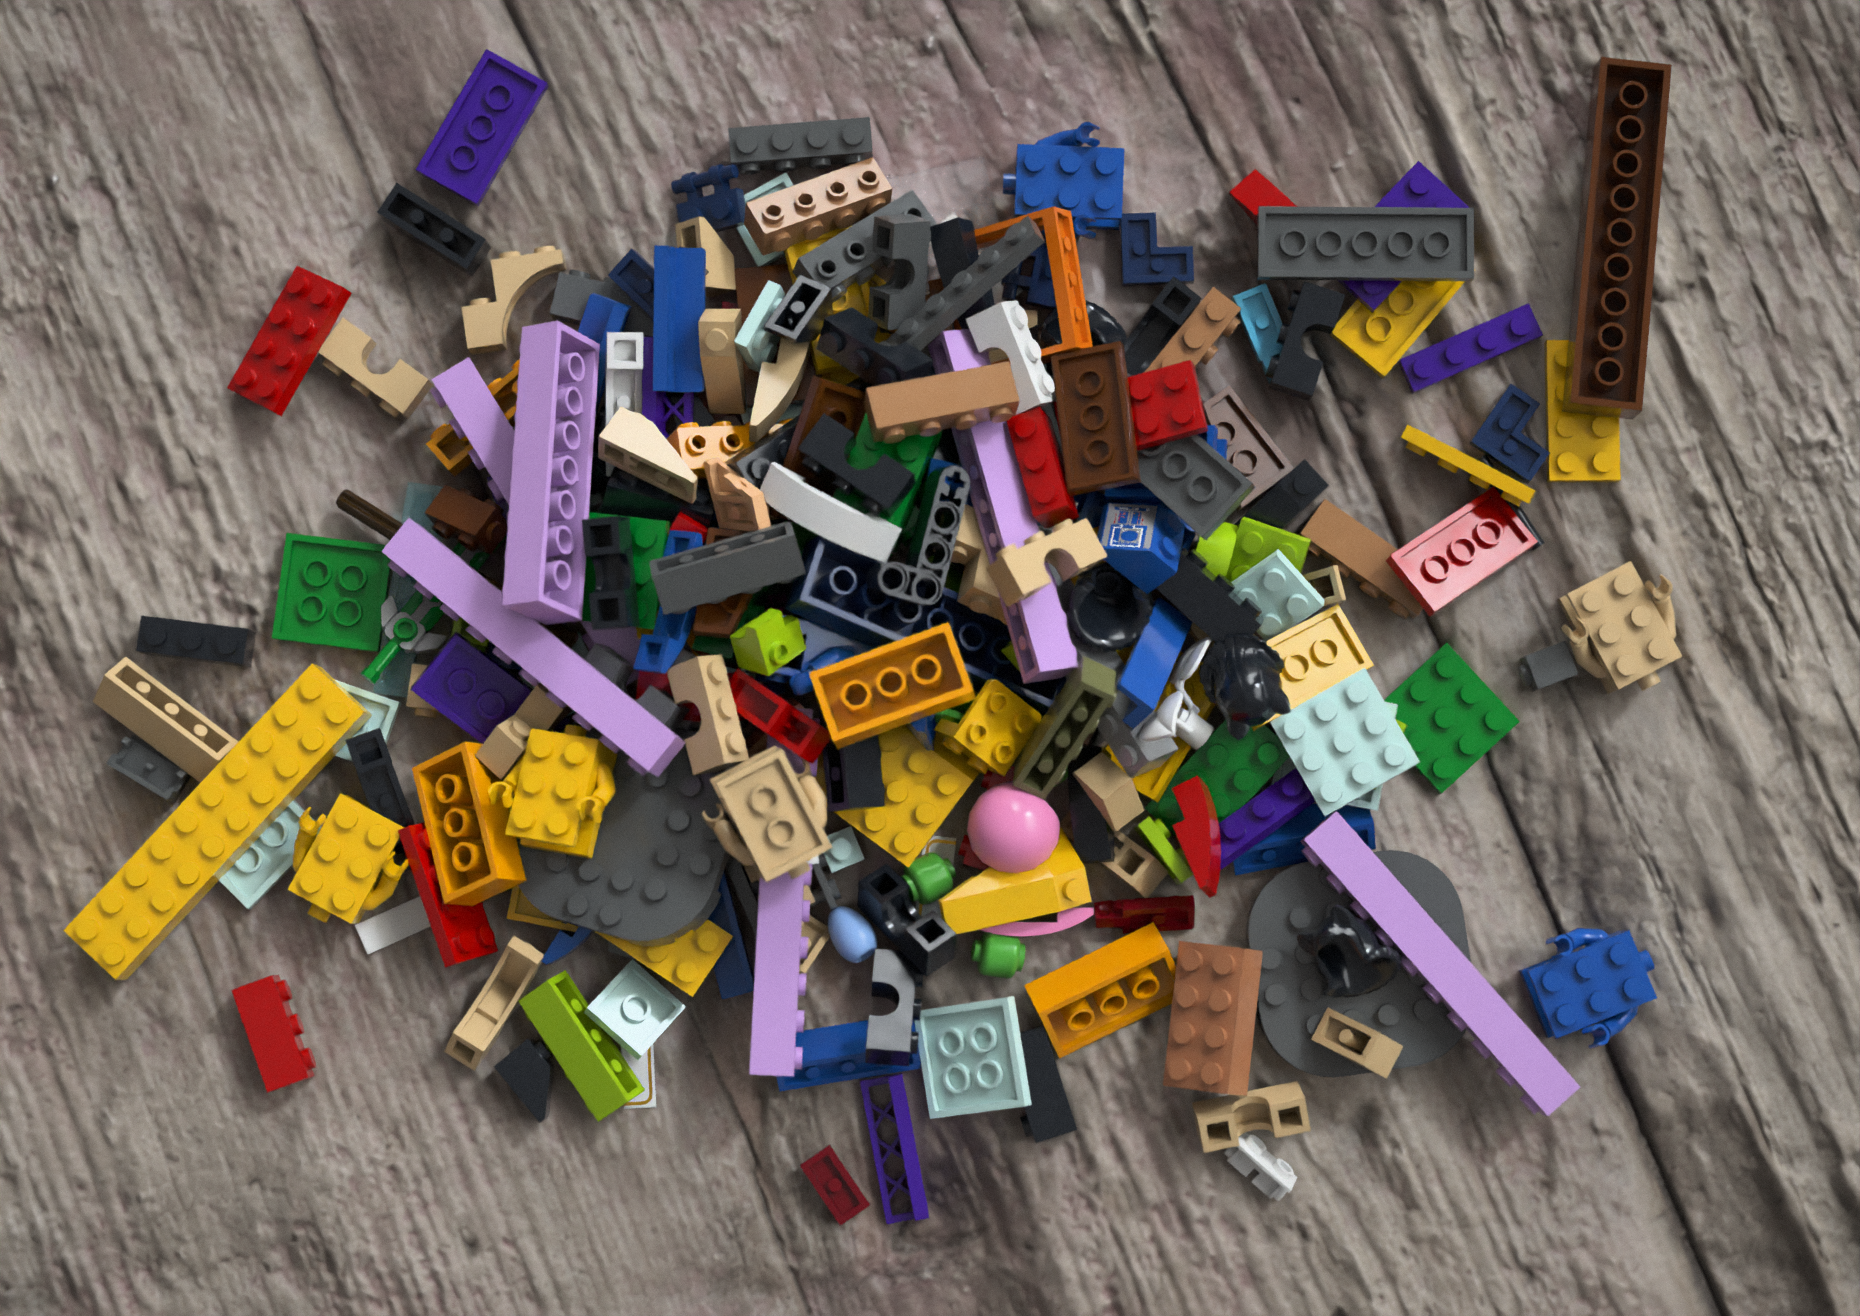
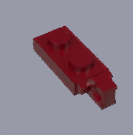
M1194 895L1095 902L1096 928H1120L1123 930V934L1132 933L1153 922L1159 932L1193 930L1195 923Z

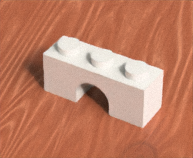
M1018 300L1000 302L966 319L979 353L1002 349L1008 355L1020 400L1016 415L1039 406L1043 408L1056 402L1054 382L1045 371L1041 361V349L1032 338L1027 325V314L1019 305Z

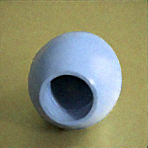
M838 906L829 913V935L836 951L844 959L852 963H860L875 953L878 944L876 933L872 925L860 913L846 906Z

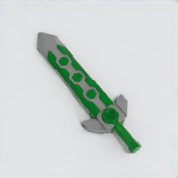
M506 534L504 539L497 545V547L492 553H495L498 550V548L502 545V543L507 539ZM459 542L452 550L457 556L477 570L491 556L479 549L472 552ZM417 590L401 609V612L398 613L393 597L389 596L381 606V625L389 642L360 674L371 684H375L380 678V674L400 650L404 653L415 651L418 655L439 649L447 637L428 632L432 630L445 614L440 609L443 602L435 595L430 600Z

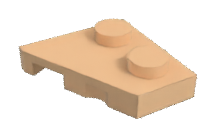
M714 457L703 461L719 528L753 532L771 526L769 506L765 502L763 492L719 458Z

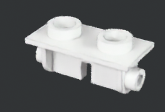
M1247 1132L1243 1133L1238 1138L1240 1146L1227 1148L1224 1151V1154L1228 1157L1227 1161L1245 1177L1255 1168L1259 1173L1254 1177L1252 1183L1269 1199L1274 1197L1277 1201L1281 1200L1287 1191L1290 1192L1297 1179L1293 1169L1284 1160L1276 1159L1266 1150L1265 1144L1257 1136L1249 1135Z

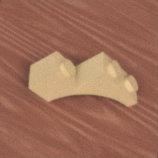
M542 246L535 248L534 253L520 255L519 251H509L499 254V259L491 260L497 302H491L490 298L471 300L470 306L461 307L467 349L472 355L507 350L508 322L520 297L540 279L553 273L567 270L565 256L561 249L555 250L554 246Z
M965 504L951 562L965 565L957 602L968 606L977 613H985L1001 620L1003 624L1007 625L998 590L986 569L990 563L974 507ZM944 514L941 515L939 527L944 523Z
M541 683L532 690L512 717L495 727L475 754L501 780L510 773L525 753L531 728L552 731L573 711L567 704L562 709L546 697L549 689Z
M513 936L478 997L453 1031L444 1052L475 1071L497 1041L505 1022L518 1006V1001L526 995L544 958V954L536 950L533 945Z

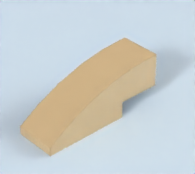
M781 338L776 364L762 362L750 420V442L760 440L775 425L796 395L808 363L810 341L795 344Z

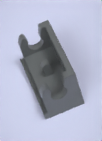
M132 735L131 738L124 737L121 740L122 748L117 754L111 755L106 764L164 799L176 802L192 776L135 735Z

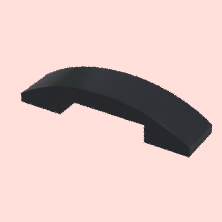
M377 728L345 740L369 809L404 828L415 825L381 729ZM399 838L392 852L396 853L393 857L394 863L401 866L407 859V856ZM410 865L404 872L411 870Z

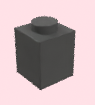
M1566 641L1520 658L1521 666H1518V672L1525 686L1530 685L1532 692L1578 675Z

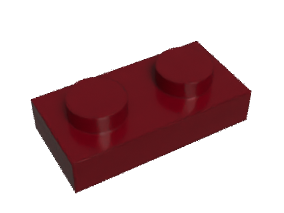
M828 1145L800 1164V1167L840 1226L870 1206L869 1201L831 1145Z

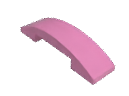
M1070 908L1056 912V922H1010L979 930L1005 936L1045 935L1062 931L1085 921L1093 915V908Z

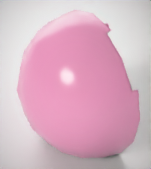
M1013 781L994 785L980 795L969 812L967 833L971 849L983 863L997 871L1020 873L1035 869L1050 857L1058 843L1060 822L1055 811L1044 799L1013 786Z

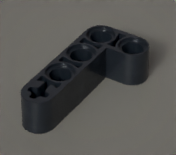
M946 466L934 469L929 474L905 565L897 562L874 564L866 574V583L871 592L909 605H931L940 599L970 488L969 474L965 469L959 466ZM946 477H947V481H949V482L952 483V488H951V489H950V485H948L947 483H945V478H946ZM942 497V500H949V502L939 501V498ZM938 509L944 514V523L941 527H938L934 520L935 512ZM929 544L935 550V558L931 563L925 556V550ZM886 570H889L893 576V582L889 588H886L882 582V575ZM920 579L926 586V593L922 598L916 593V585Z

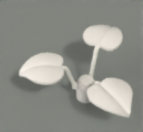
M1208 636L1194 643L1175 663L1169 677V682L1175 683L1177 692L1168 696L1162 702L1157 712L1147 719L1139 734V738L1142 741H1155L1179 736L1196 750L1212 734L1213 726L1197 715L1200 708L1193 704L1184 689L1185 680L1194 673L1210 642L1213 641L1211 637ZM1182 700H1183V701L1185 702V704L1187 705L1188 710H1185L1184 708H1180V707H1181V704H1182ZM1098 729L1092 746L1104 747L1108 743Z

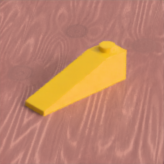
M1060 827L1058 843L1052 854L1035 869L1020 873H1009L988 867L976 877L971 876L938 900L942 919L957 934L1060 912L1091 902L1085 866L1065 832Z

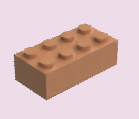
M1179 941L1163 1086L1247 1096L1263 951Z

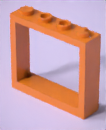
M1054 206L974 230L978 249L996 244L1005 236L1007 230L1013 224L1019 223L1027 215L1037 224L1040 231H1045L1062 344L1041 349V361L1043 364L1051 362V355L1093 347L1071 211ZM956 319L954 321V330H961L962 328ZM1009 358L1000 361L992 362L991 364L1002 363L1009 361L1010 363Z

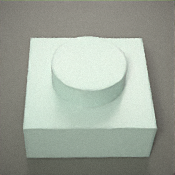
M851 826L827 836L832 848L823 853L831 873L865 860Z

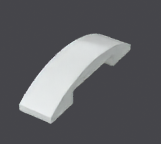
M607 332L605 427L620 407L642 414L643 332ZM606 462V476H611L614 465Z
M775 462L771 463L760 487L766 503L794 522L838 545L879 561L886 562L900 535L901 528L871 512L865 515L804 483L806 478Z

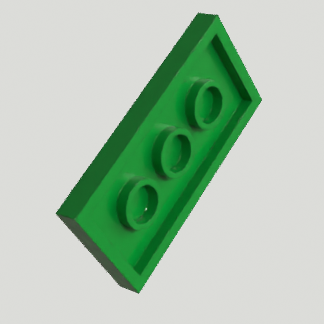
M1225 719L1208 740L1173 776L1159 802L1151 800L1145 806V809L1156 819L1159 818L1166 828L1177 837L1173 825L1185 820L1172 788L1198 775L1208 786L1215 805L1218 823H1220L1244 806L1290 756L1276 732L1267 724L1254 731L1250 727L1246 736L1238 740L1229 733Z

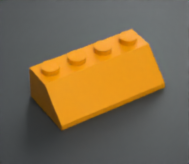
M1153 922L1024 985L1060 1059L1172 1004L1176 965L1166 943Z

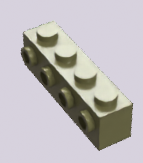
M1083 656L1078 667L1075 668L1016 758L1013 786L1041 799H1046L1054 785H1058L1061 782L1072 759L1075 760L1079 755L1083 742L1089 733L1092 734L1096 730L1105 709L1110 708L1118 694V689L1115 687L1116 671Z

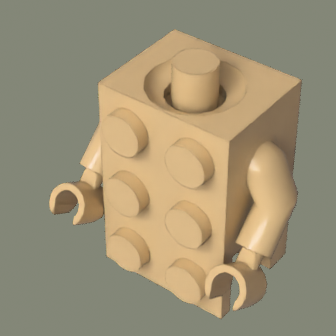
M1631 561L1558 599L1574 630L1572 632L1566 624L1562 626V632L1570 639L1576 663L1595 678H1599L1608 694L1634 681H1637L1641 690L1644 691L1661 682L1655 670L1682 657L1674 642L1676 626L1674 608L1670 597L1673 589L1672 583L1660 574L1661 584L1659 587L1655 588L1654 584L1649 580L1646 581L1644 586ZM1647 591L1653 595L1652 599Z
M775 745L710 778L709 780L722 805L716 804L720 814L717 818L713 819L709 818L705 811L702 813L706 825L713 829L725 851L743 865H753L759 877L765 882L787 871L791 879L803 875L811 869L807 862L808 860L832 848L823 830L827 823L826 796L816 779L812 776L809 762L801 759L805 771L799 774L795 773L782 748L777 749ZM726 813H727V815H728V817H729V819H730L732 825L730 824L729 821H727Z

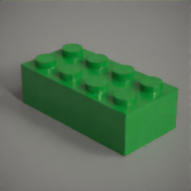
M865 414L856 437L857 444L850 452L847 463L853 468L864 470L874 466L881 456L886 454L913 472L915 476V486L891 519L883 513L878 516L902 529L892 550L896 553L926 478L929 460L934 457L944 429L933 436L923 437L917 434L906 436L902 441L889 444L884 441L874 443L867 414ZM837 489L835 490L834 499L865 515L869 513L862 506L861 502L863 500L852 492L847 496Z

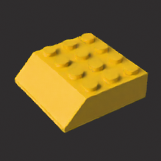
M902 725L878 734L879 747L881 749L882 781L885 787V806L833 813L909 868L980 772L967 763L969 757L961 752L958 755L942 744L944 737L937 732L935 735L934 751L926 750L906 725ZM821 752L817 759V776L813 777L826 796V807L828 808L823 752Z

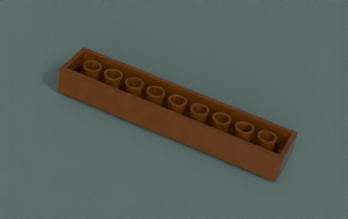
M1600 57L1592 70L1562 412L1633 420L1642 411L1671 64Z

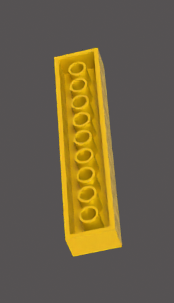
M312 663L63 931L115 980H127L213 888L219 879L226 874L260 835L266 831L274 820L279 817L288 805L346 744L345 740L352 738L371 718L372 714L322 667Z

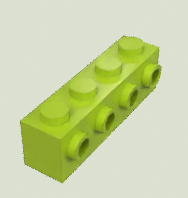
M566 970L548 979L518 1001L524 1009L528 1020L534 1024L543 1038L547 1049L553 1053L563 1068L567 1079L573 1083L579 1092L586 1108L594 1115L598 1122L645 1091L610 1036L584 1013L589 1005Z

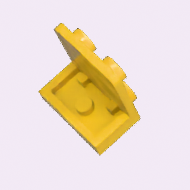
M989 679L959 724L941 718L934 731L944 737L942 744L958 755L961 752L969 757L967 763L982 774L989 770L1005 776L1039 725L1041 714L1000 681Z

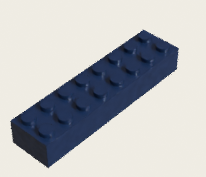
M820 535L805 544L801 558L806 574L798 576L793 581L785 610L874 648L885 646L949 622L973 690L980 692L989 679L998 680L1038 711L1041 717L1046 714L1064 687L1067 680L1065 676L1058 679L1024 684L1021 673L1001 652L1011 641L1008 626L1003 624L1001 620L985 613H977L968 606L957 602L959 593L944 587L940 599L931 605H909L874 594L868 588L866 574L874 564L883 563V561L847 549ZM886 570L882 575V582L886 588H889L893 582V576L889 570ZM921 579L916 585V593L920 598L926 593L925 583Z

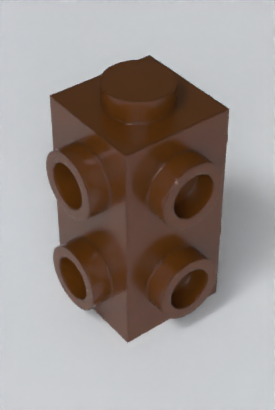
M444 485L424 512L434 524L432 530L446 540H450L451 537L455 538L462 546L472 552L479 549L491 555L508 531L507 521L502 516L504 510L492 500L486 499L485 502L478 500L473 493L465 488H460L458 491Z

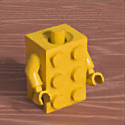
M565 725L564 733L531 728L525 753L502 782H495L488 789L491 805H494L498 799L502 798L503 806L506 808L511 807L505 835L521 838L520 844L527 848L592 859L604 808L616 793L613 769L617 753L609 749L599 739L585 737L587 730L579 726Z
M340 793L327 818L322 813L317 821L311 819L309 815L311 807H308L299 818L300 829L294 842L292 865L296 875L287 890L310 901L312 905L307 913L326 923L332 913L351 924H358L365 911L374 910L393 895L401 875L409 866V862L406 859L401 866H398L393 861L396 853L392 851L400 838L398 830L404 827L369 809V806L349 795Z

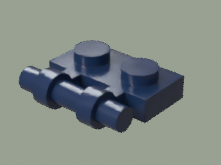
M722 164L714 165L706 172L699 174L690 172L683 174L681 179L672 181L671 188L674 194L686 192L688 199L687 202L676 204L679 223L696 217H704L716 233L744 225L746 205L743 189H730L729 183L730 179L737 178L739 175L735 164L727 166ZM713 185L715 194L703 197L702 187Z
M1041 234L1045 242L1027 257L1034 260L1031 276L1020 275L1022 261L1001 279V285L1004 286L1001 299L1015 301L1017 289L1028 290L1025 304L1054 310L1057 306L1045 235Z

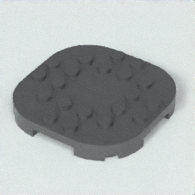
M577 721L570 724L584 728ZM593 726L590 731L587 730L585 737L600 739L603 734ZM679 727L674 731L683 741L697 733ZM684 744L659 777L648 771L644 776L627 763L630 758L628 754L621 749L617 752L613 769L616 793L604 808L592 859L527 848L520 844L521 838L516 837L526 881L518 885L525 897L537 909L561 923L589 929L639 946L652 947L676 942L675 939L691 930L696 931L702 926L714 911L721 897L718 888L730 855L721 845L713 829L706 825L702 813L705 811L707 816L713 819L719 816L720 812L716 804L722 805L709 779L730 768L719 772L693 775L686 744ZM726 813L727 821H729L730 824L732 825V823H731V821H730V819H729V817H728V815H727V813Z
M1396 850L1373 852L1471 962L1461 901L1449 878L1436 865L1418 855ZM1310 861L1288 867L1266 882L1250 907L1246 923V942L1249 949L1263 951L1257 1001L1258 1019L1267 1042L1277 1055L1296 1069L1321 1077H1344L1371 1073L1372 1071L1311 1040L1327 1008L1368 1026L1402 1045L1403 1048L1392 1069L1418 1066L1434 1061L1458 1043L1466 1032V1028L1462 1032L1459 1031L1448 1019L1447 1015L1451 1011L1442 1001L1438 1004L1433 1002L1422 989L1426 983L1418 974L1412 977L1402 966L1397 975L1388 984L1372 993L1348 998L1344 996H1325L1323 991L1328 989V981L1320 973L1314 955L1307 953L1300 947L1297 936L1304 932L1314 933L1319 925L1330 916L1331 909L1336 904L1346 908L1353 916L1359 918L1350 907L1353 900L1345 891L1341 894L1337 893L1326 880L1329 873L1321 864L1315 867ZM1369 919L1365 921L1373 933L1378 930ZM1376 937L1380 947H1384V945Z

